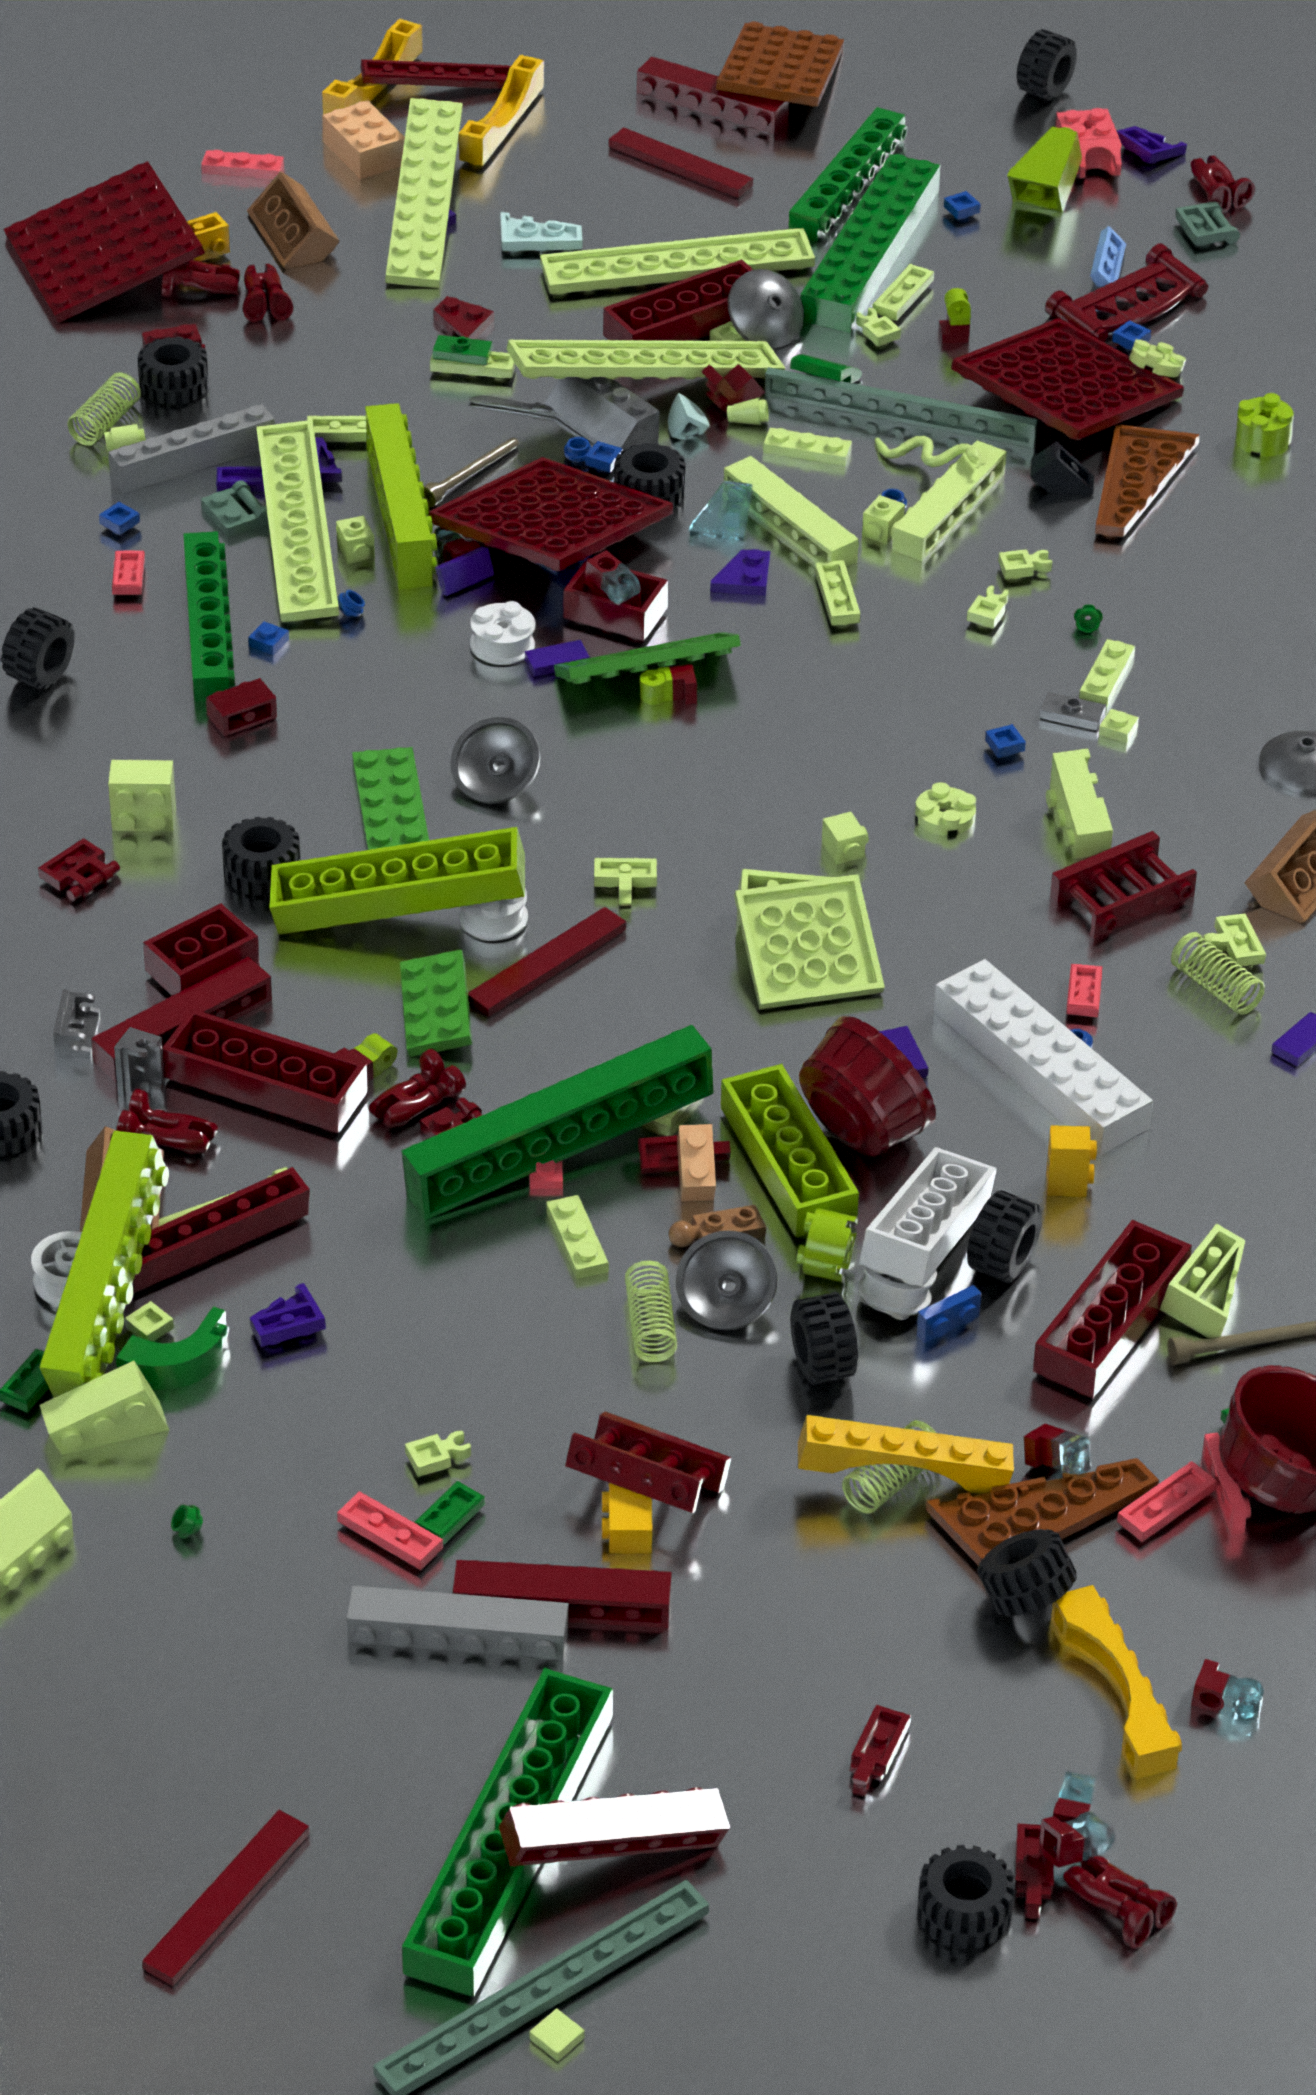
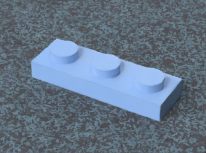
M1110 226L1100 233L1090 274L1092 281L1097 287H1103L1118 280L1126 243Z

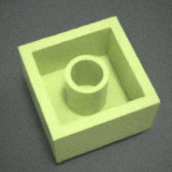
M111 760L108 786L112 831H174L176 799L173 760Z

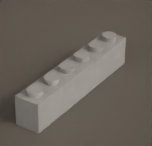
M261 404L232 414H225L222 417L206 422H200L190 427L174 430L161 436L148 438L132 445L122 446L119 449L108 452L110 480L122 494L259 452L257 427L275 425V418Z
M352 1586L347 1614L348 1642L365 1645L375 1644L564 1660L568 1632V1603Z

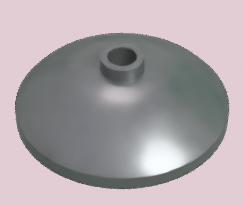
M765 269L752 270L738 278L730 289L728 295L729 317L736 331L746 341H767L772 349H778L788 345L800 333L804 321L803 304L795 287L782 275Z
M506 717L484 719L465 730L455 743L450 760L451 773L459 789L469 798L487 804L506 802L523 793L533 782L540 766V749L532 732L519 721ZM499 766H505V768L502 771H496Z
M1291 731L1269 740L1263 746L1260 753L1259 765L1263 775L1277 787L1289 792L1316 794V732Z
M718 1231L700 1238L687 1249L680 1260L676 1272V1290L685 1311L699 1324L716 1330L739 1329L756 1321L769 1308L777 1289V1270L769 1251L754 1237L738 1231ZM733 1282L736 1284L734 1290L730 1292L725 1291V1285Z

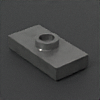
M1048 692L1040 709V718L1098 731L1105 714L1106 704Z

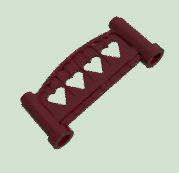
M1159 243L1148 252L1144 268L1073 301L1064 291L1058 290L1046 301L1045 312L1052 318H1060L1105 342L1108 338V333L1114 332L1129 320L1138 325L1146 323L1169 311L1189 294L1198 298L1204 296L1209 286L1204 278L1174 257L1171 249ZM1156 281L1174 285L1175 288H1169V291L1161 292L1157 289ZM1136 291L1152 294L1156 297H1150L1148 301H1140L1137 298ZM1116 300L1136 306L1129 307L1127 311H1121L1117 308ZM1095 310L1112 313L1116 316H1110L1108 320H1100L1097 318Z

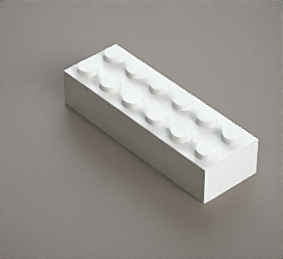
M935 1147L866 1229L859 1264L870 1268L875 1273L888 1274L899 1278L906 1284L923 1286L975 1221L982 1207L991 1197L997 1168Z

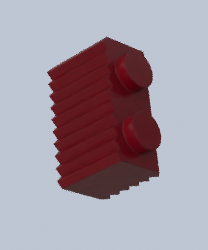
M261 678L250 682H243L236 687L217 691L206 697L207 716L225 737L228 734L232 735L234 732L238 733L239 730L243 731L245 728L249 729L250 726H259L260 723L264 724L266 721L270 722L271 719L275 720L277 718L275 694L273 695V692L270 691V688L265 685Z

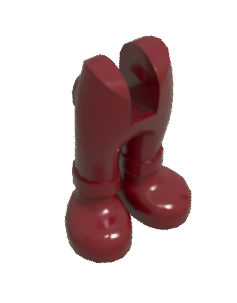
M1215 155L1208 156L1207 164L1202 158H1196L1191 161L1190 166L1194 179L1205 190L1208 201L1217 202L1222 208V212L1228 211L1231 203L1235 209H1240L1253 198L1255 193L1254 183L1248 178L1234 180L1227 166Z
M192 259L163 273L162 297L172 296L176 286L183 284V287L191 286L213 293L236 294L241 272L239 269L233 268L228 264L215 265Z
M265 264V273H257L255 265H249L244 273V284L248 296L242 305V311L246 319L251 322H258L264 318L267 310V299L264 290H267L269 306L273 317L277 320L289 318L294 310L293 302L290 296L283 291L276 268L271 264Z
M428 1049L419 1058L420 1074H414L410 1079L385 1090L369 1105L368 1110L377 1119L384 1118V1124L390 1129L404 1126L422 1112L441 1104L443 1099L454 1098L462 1094L466 1090V1081L461 1071L454 1065H450L445 1069L440 1055L435 1050Z
M136 1088L131 1095L128 1111L123 1110L119 1116L116 1131L153 1135L158 1146L182 1150L188 1154L207 1152L210 1146L209 1141L214 1139L218 1126L214 1122L189 1114L170 1113L160 1109H155L154 1111L150 1108L148 1094L144 1090Z
M1087 1853L1080 1862L1081 1867L1073 1865L1063 1874L1064 1882L1078 1896L1088 1903L1110 1912L1115 1918L1124 1921L1122 1937L1125 1944L1133 1949L1140 1948L1146 1942L1152 1925L1158 1928L1165 1927L1171 1921L1177 1909V1900L1174 1896L1163 1890L1150 1889L1147 1883L1132 1877L1099 1855L1095 1856Z

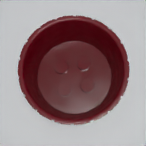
M851 1016L839 1017L826 1031L824 1038L811 1056L803 1063L799 1072V1082L802 1091L819 1121L837 1139L863 1155L875 1157L879 1154H884L890 1148L911 1136L920 1134L935 1122L936 1108L932 1095L916 1068L913 1067L908 1058L885 1035L858 1018Z
M1268 1365L1262 1368L1260 1366L1246 1372L1236 1385L1230 1399L1227 1419L1220 1433L1219 1452L1226 1471L1235 1483L1239 1484L1240 1488L1261 1503L1285 1512L1308 1513L1309 1511L1316 1510V1376L1287 1366Z

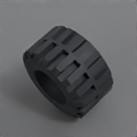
M1046 29L1035 32L1026 43L1019 58L1016 73L1019 89L1048 101H1053L1056 97H1059L1066 89L1074 73L1077 61L1076 43L1072 39Z
M164 337V339L153 340V343H147L139 351L137 356L139 388L145 397H149V400L158 401L160 404H184L190 400L198 399V396H202L205 390L208 389L207 354L205 348H202L198 342H193V340L188 338L183 339L182 337Z
M657 443L630 446V449H624L621 451V454L617 455L614 462V482L672 502L674 508V505H679L685 496V459L679 455L677 450H671V447L666 445L661 446Z
M37 607L26 609L12 623L6 634L1 655L3 671L6 672L7 676L37 689L44 690L49 686H53L62 677L73 655L75 631L72 624L68 620Z
M254 817L251 820L247 818L242 820L240 824L235 823L232 825L231 830H227L224 838H222L223 871L228 884H232V887L236 890L242 889L243 893L246 894L255 893V895L262 896V894L268 893L270 895L272 865L301 860L299 834L295 832V828L292 825H286V822L281 819L278 821L274 820L273 817Z
M0 1071V1156H6L7 1153H19L20 1149H27L31 1146V1142L37 1141L39 1133L42 1131V1118L38 1089L35 1085H31V1080L26 1077L21 1078V1075L17 1073L7 1074V1071Z
M1003 1190L995 1192L984 1204L973 1225L967 1247L968 1266L1005 1283L1014 1281L1028 1264L1036 1247L1042 1224V1210L1040 1206Z
M833 1292L795 1300L790 1316L791 1336L799 1367L808 1382L814 1385L853 1377L858 1365V1342L851 1313L840 1294Z
M1036 1529L1008 1538L990 1550L980 1561V1566L977 1568L979 1577L995 1610L999 1614H1005L1006 1616L1025 1615L1047 1607L1070 1590L1077 1579L1076 1569L1059 1534L1050 1529Z
M957 1845L955 1850L947 1847L941 1850V1855L933 1854L929 1858V1864H924L919 1879L917 1913L918 1917L921 1918L922 1927L924 1930L930 1929V1936L933 1939L941 1938L943 1939V1944L949 1947L952 1944H957L959 1949H967L968 1945H973L977 1949L983 1947V1942L992 1944L997 1941V1935H1004L1007 1931V1924H1010L1012 1919L1015 1883H1013L1014 1876L1012 1871L1007 1870V1863L1003 1859L996 1860L994 1852L990 1850L986 1853L982 1852L981 1847L974 1845L972 1849L965 1848V1845ZM971 1894L979 1899L962 1900L952 1895Z

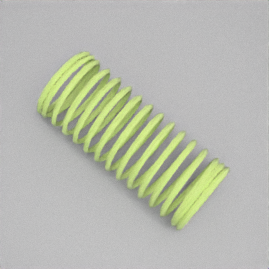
M122 372L113 374L69 418L67 422L68 430L77 442L82 445L93 446L102 438L104 432H108L139 401L141 390L134 378ZM115 377H122L130 381L137 391V397L133 388L127 382ZM114 380H118L125 383L132 390L134 394V400L128 389L122 384L114 382ZM112 384L123 387L129 394L131 401L128 400L126 394L121 389ZM114 388L119 390L125 396L126 400H124L120 396V394L114 390ZM107 394L110 395L111 398H112L117 404H119L120 407H117V405H116L110 398H108ZM91 411L94 412L95 415L100 420H102L104 424L100 423V421L94 415H92ZM76 417H78L80 426L84 429V431H86L88 434L92 436H95L96 438L88 437L80 430V428L77 425ZM80 418L83 419V422L89 429H91L93 432H96V435L90 433L88 430L85 429V427L81 423ZM73 419H74V422H75V425H76L78 431H79L84 437H86V438H88V439H90V440H94V441L84 440L82 437H80V436L78 435V433L75 431L74 426H73ZM85 420H87L88 422H90V424L94 427V429L91 428V427L87 424V422H86Z
M1188 933L1175 945L1171 954L1172 965L1192 978L1193 981L1197 982L1209 993H1212L1213 996L1217 997L1218 1000L1222 1001V1003L1226 1004L1227 1007L1237 1014L1244 1015L1251 1012L1262 1000L1265 990L1264 982L1256 976H1252V973L1247 972V969L1242 968L1232 958L1227 957V954L1222 953L1221 950L1217 949L1216 946L1208 942L1199 933ZM1194 937H1198V939L1191 943V945L1186 949V951L1183 954L1181 964H1178V958L1184 946ZM1198 942L1197 947L1192 951L1189 958L1184 962L1185 956L1188 953V951L1194 944ZM1216 952L1215 956L1210 959L1212 953ZM1225 960V964L1220 967L1222 961ZM1199 963L1198 968L1193 971L1194 967ZM1230 964V967L1224 972L1226 966ZM1204 967L1202 973L1198 975L1199 970ZM1235 967V971L1230 974L1232 968ZM1209 971L1207 977L1203 978L1204 974ZM1240 971V975L1235 978L1237 972ZM1213 974H1215V975L1213 976V979L1208 982L1209 978H1210ZM1245 975V979L1239 983L1241 977ZM1219 978L1217 984L1213 986L1214 982ZM1224 982L1222 988L1218 989L1219 985ZM1259 983L1260 990L1256 998L1247 1007L1238 1010V1007L1250 1000ZM1255 984V987L1252 993L1248 996V998L1244 1000L1242 1003L1238 1004L1239 1000L1243 998L1249 991L1251 985ZM1229 986L1227 992L1223 993L1224 989ZM1235 988L1233 994L1228 997L1229 993Z
M651 1260L641 1261L633 1264L625 1273L633 1349L636 1356L643 1361L661 1362L670 1358L677 1350L668 1271L659 1262ZM651 1265V1266H656V1267L660 1268V1269H654V1268L642 1269V1270H639V1271L635 1272L634 1274H632V1275L630 1276V1274H631L636 1268H639V1267H641V1266ZM651 1270H652V1271H657V1272L663 1274V1276L658 1275V1274H653V1273H652V1274H644V1275H641V1276H639V1277H636L634 1280L631 1281V1279H632L635 1275H637L638 1273H641V1272H643V1271H651ZM646 1276H655L663 1279V1281L647 1279L636 1283L634 1286L632 1285L638 1279ZM654 1281L660 1283L659 1285H645L640 1288H636L639 1284H642L644 1282ZM642 1312H645V1313H646V1312H652V1313H647V1314H645V1315H642V1314H641ZM643 1323H654L646 1326L642 1325ZM652 1334H662V1335H663V1336L655 1337V1338H648V1337H646V1336H649V1335H652ZM666 1336L669 1337L665 1341L659 1343H647L642 1341V1339L658 1340L665 1338ZM671 1340L668 1345L658 1349H649L639 1344L640 1342L649 1346H657ZM673 1344L671 1349L661 1354H648L644 1353L639 1349L641 1348L647 1351H660L668 1348Z
M918 1420L911 1421L904 1428L918 1427L925 1432L936 1433L931 1426ZM879 1464L880 1467L868 1465V1468L865 1467L866 1465L859 1466L844 1477L842 1489L847 1500L854 1508L860 1512L871 1514L878 1507L882 1506L884 1502H887L889 1498H892L899 1489H902L904 1485L913 1480L915 1476L923 1472L924 1469L917 1467L916 1470L913 1466L902 1465L905 1469L904 1471L899 1465L893 1464L899 1472L897 1474L890 1464ZM884 1466L891 1472V1474L894 1476L895 1479H893V1478L886 1472ZM879 1471L885 1475L889 1483L881 1476ZM874 1475L881 1481V1483L884 1485V1487H882V1486L878 1483V1481L875 1479ZM850 1478H852L854 1488L858 1495L866 1503H868L871 1506H874L873 1508H867L866 1506L861 1504L859 1500L855 1497L850 1487ZM855 1479L859 1481L864 1492L873 1499L874 1503L868 1501L860 1493ZM869 1480L875 1484L879 1492L871 1485Z

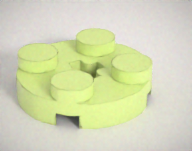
M1138 339L1135 340L1129 357L1130 361L1136 366L1144 369L1145 365L1154 368L1152 373L1167 377L1179 376L1186 361L1185 357L1173 353L1174 348L1169 344L1159 342L1155 346Z
M938 782L932 785V789L919 795L915 803V816L918 817L920 827L930 833L948 835V831L957 829V834L963 833L970 829L975 822L976 798L970 793L949 787L946 783Z

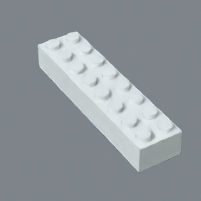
M986 959L936 984L934 1013L1064 1125L1090 1127L1091 1140L1097 1141V1153L1100 1156L1150 1129L1153 1100Z

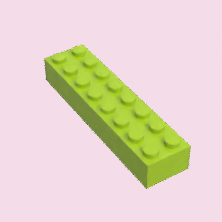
M399 403L365 406L367 456L398 589L433 586L432 574H437L435 569L437 561L436 557L432 556L433 551H437L436 535L433 533L432 518L428 516L427 498L424 499L423 482L420 481L419 465L416 464L415 448L412 447L411 431H408L407 415L401 414Z
M512 827L274 864L271 871L269 908L280 935L525 897V852L518 828Z
M122 1131L113 1132L39 1367L54 1398L104 1375L107 1365L111 1364L114 1359L115 1338L117 1334L122 1332L124 1325L123 1312L126 1304H129L132 1300V1283L135 1274H139L141 1271L143 1247L148 1245L150 1241V1224L153 1216H156L159 1212V1195L162 1187L167 1185L169 1178V1169L163 1162L161 1150L158 1149L153 1135Z

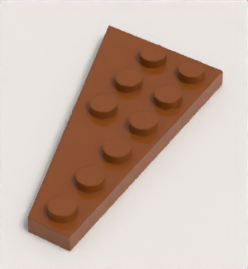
M1116 424L1096 520L1095 534L1124 537L1198 445L1200 434Z
M1138 1458L1097 1466L1096 1471L1078 1475L1076 1471L1062 1473V1478L1046 1481L1045 1477L1001 1485L992 1487L990 1493L971 1496L970 1492L957 1494L956 1500L941 1503L939 1499L926 1501V1511L971 1559L980 1566V1561L990 1550L1010 1537L1036 1529H1050L1053 1532H1057L1060 1538L1063 1539L1134 1502L1157 1486L1159 1479Z

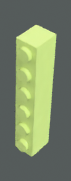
M976 440L972 446L979 450L982 458L981 462H985V465H980L976 469L977 464H972L968 460L966 453H962L961 457L949 466L947 472L941 478L936 479L928 492H924L920 500L907 510L904 517L899 522L896 521L890 533L893 538L892 550L923 561L1005 474L1007 451Z
M749 456L724 468L723 491L812 561L818 563L844 560L846 567L858 562L859 539L755 458Z

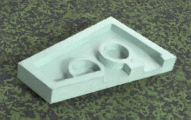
M500 212L502 251L537 250L543 252L547 250H582L581 225L553 220L547 221L544 224L534 222L533 217L523 216L521 220L510 218V213Z

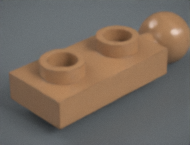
M756 1205L693 1215L692 1224L686 1221H677L670 1227L668 1236L673 1245L683 1248L689 1246L696 1238L699 1240L708 1234L718 1231H738L754 1238L765 1237L766 1225Z

